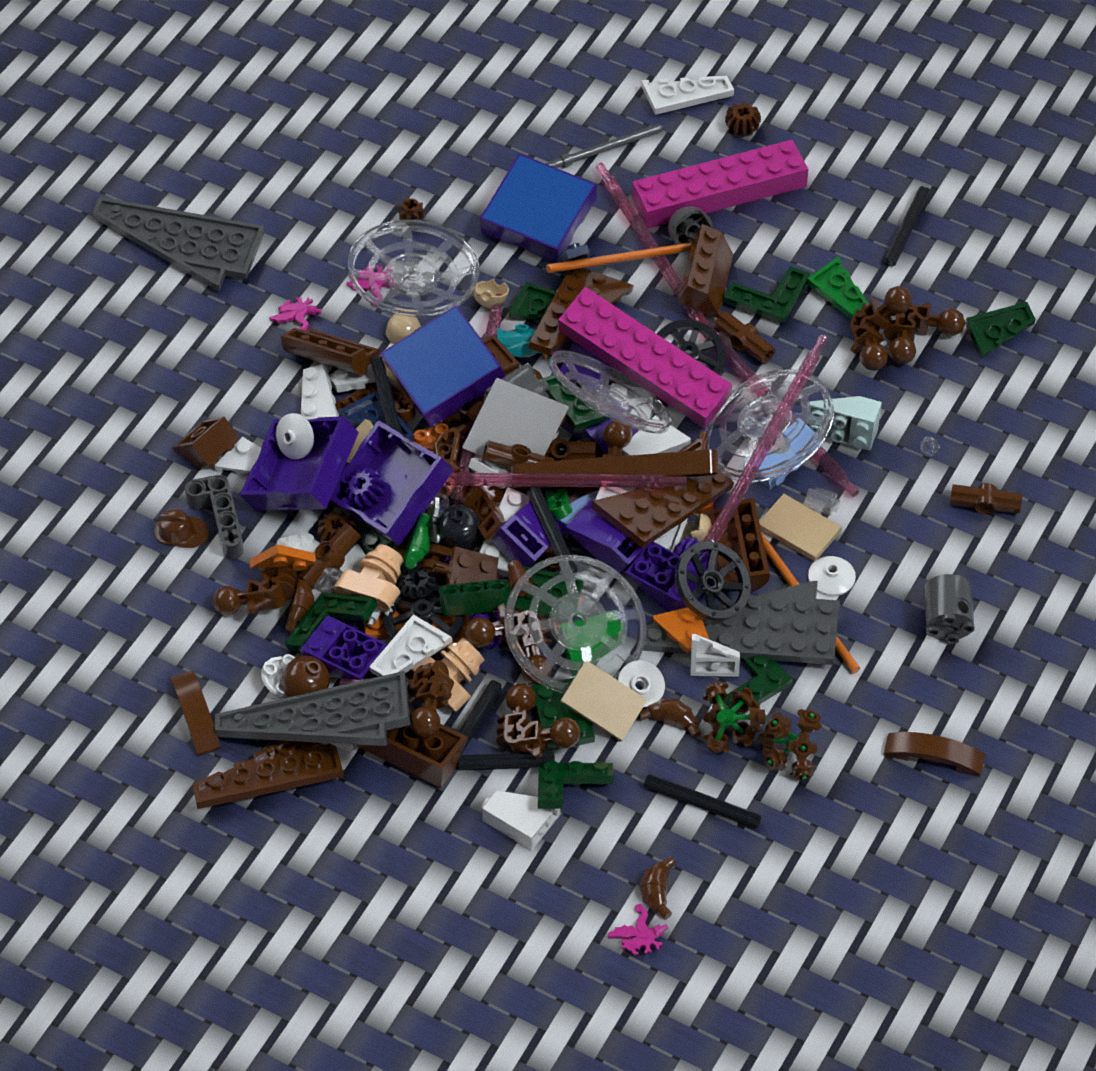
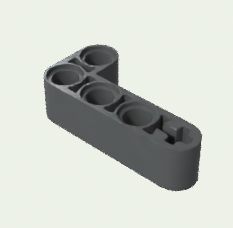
M213 475L189 481L185 485L188 506L194 510L212 507L224 556L230 560L240 558L244 553L243 541L228 479L223 475Z

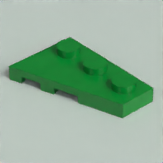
M839 256L807 278V285L850 320L856 314L855 311L857 309L862 310V306L868 303L859 287L854 285L848 270H845L842 266Z

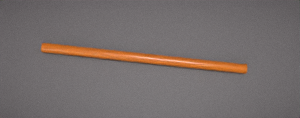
M692 242L547 264L546 270L547 273L689 252Z
M762 533L766 555L790 587L799 585L798 581ZM837 636L835 650L853 674L857 673L860 670L859 665Z

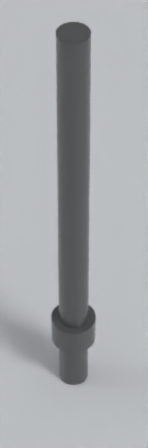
M656 124L573 154L566 153L560 155L558 159L545 164L555 168L561 166L565 168L581 159L662 132V126Z

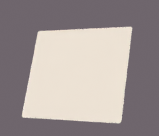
M496 378L463 445V449L483 456L484 447L489 440L511 447L514 444H522L533 453L545 455L569 407Z

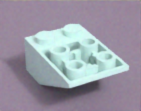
M861 396L810 401L807 407L806 425L815 431L819 437L870 451L878 431L882 402Z

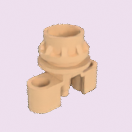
M379 544L374 551L368 552L359 563L360 573L348 569L344 570L333 589L337 594L374 598L378 603L377 609L389 611L400 594V590L395 584L401 574L400 567L404 560L391 547Z
M462 638L458 643L448 645V652L444 650L440 652L443 657L441 661L447 666L449 677L454 681V686L451 690L452 696L447 703V706L454 712L459 710L471 698L469 693L459 683L463 679L470 683L472 679L469 675H477L480 665L485 661L482 655L465 638ZM430 656L411 670L415 673L416 668L420 665L433 663L435 660Z

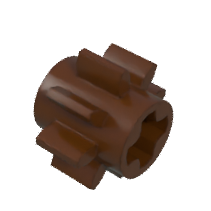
M414 198L403 200V206H398L399 220H404L407 225L418 224L420 218L425 217L423 203H418Z

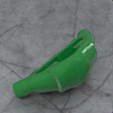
M422 512L405 548L403 560L404 565L409 569L414 568L417 563L421 562L427 556L430 549V537L428 535V527L426 526L430 515Z

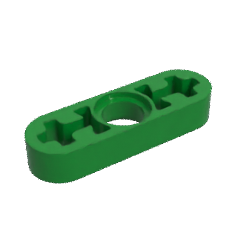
M565 486L551 487L546 490L547 504L554 520L563 519L572 513L570 497Z

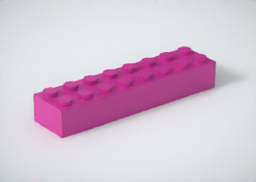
M789 140L632 181V200L646 228L649 229L668 224L673 213L682 207L694 206L700 208L705 213H710L807 187L809 169L794 141Z
M584 287L558 319L559 332L704 429L732 394V384L587 287Z

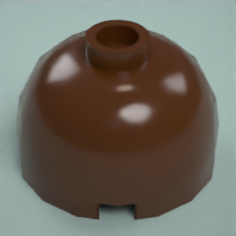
M307 655L294 658L286 665L282 672L280 686L287 697L327 689L330 684V675L326 665L319 659Z

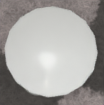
M286 654L283 657L271 658L265 662L261 669V678L265 687L279 697L288 698L280 686V680L284 668L295 658L294 656Z

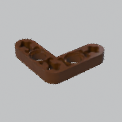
M389 381L393 399H397L394 401L397 415L403 421L413 419L416 415L414 403ZM376 382L337 401L335 404L336 410L339 412V410L378 391Z

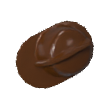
M170 509L159 515L154 527V535L159 542L164 544L194 548L206 542L209 537V528L202 519L188 516L179 509Z

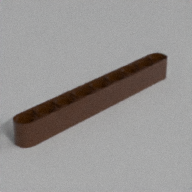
M717 450L682 451L511 465L512 489L514 490L531 489L532 486L551 488L601 484L602 481L619 483L719 474Z

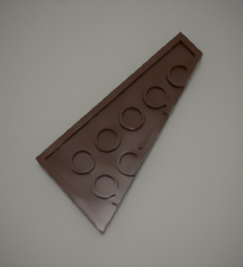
M585 268L569 270L533 334L528 349L551 355L566 343L568 337L559 332L558 319L584 287H587L609 303L617 304L621 301L622 296L628 295L633 291L634 285Z
M719 471V474L712 476L680 478L594 500L591 508L640 547L644 548L731 490L734 481L721 471Z
M282 740L253 754L254 758L244 763L241 760L233 764L234 768L224 773L218 771L192 784L197 809L342 778L344 774L335 745H323L320 742Z

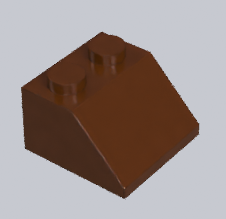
M223 416L203 420L172 448L196 467L207 466L210 468L219 461L218 457L221 454H226L235 447L234 443L240 437Z

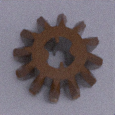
M743 101L740 105L734 103L732 107H728L725 116L728 131H734L735 136L738 134H742L743 137L745 134L752 135L754 131H758L761 122L758 107H752L751 103L744 104Z
M334 510L331 516L324 514L323 520H319L317 530L321 543L330 541L345 523L357 531V525L353 521L352 516H345L344 511L336 514Z

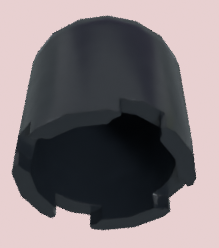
M452 505L445 508L439 514L436 521V534H439L440 537L439 543L436 544L451 549L459 547L480 553L482 534L478 528L480 519L477 513L464 505Z

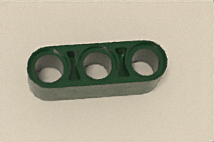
M502 579L449 584L439 589L441 612L447 616L497 611L496 608L500 604H504L506 608L510 607L508 582Z

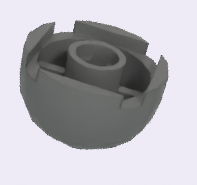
M687 206L673 213L669 220L668 232L676 245L690 243L702 224L713 228L711 218L703 210L694 206Z

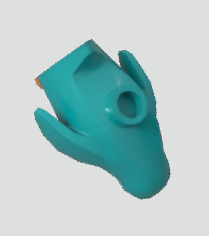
M519 324L510 331L497 328V339L514 357H531L540 353L528 349L529 342L536 331L529 329L528 325ZM543 354L544 358L547 359L548 355Z

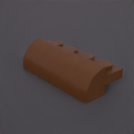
M293 328L281 335V344L287 353L358 375L366 374V365L371 364V357L380 355V349L311 328L307 330Z
M755 499L731 501V507L708 510V516L712 524L713 541L729 547L741 558L749 573L750 592L762 588L769 581L770 572ZM717 554V562L720 571L723 567L729 564V562L722 556ZM734 569L722 577L723 582L739 583Z

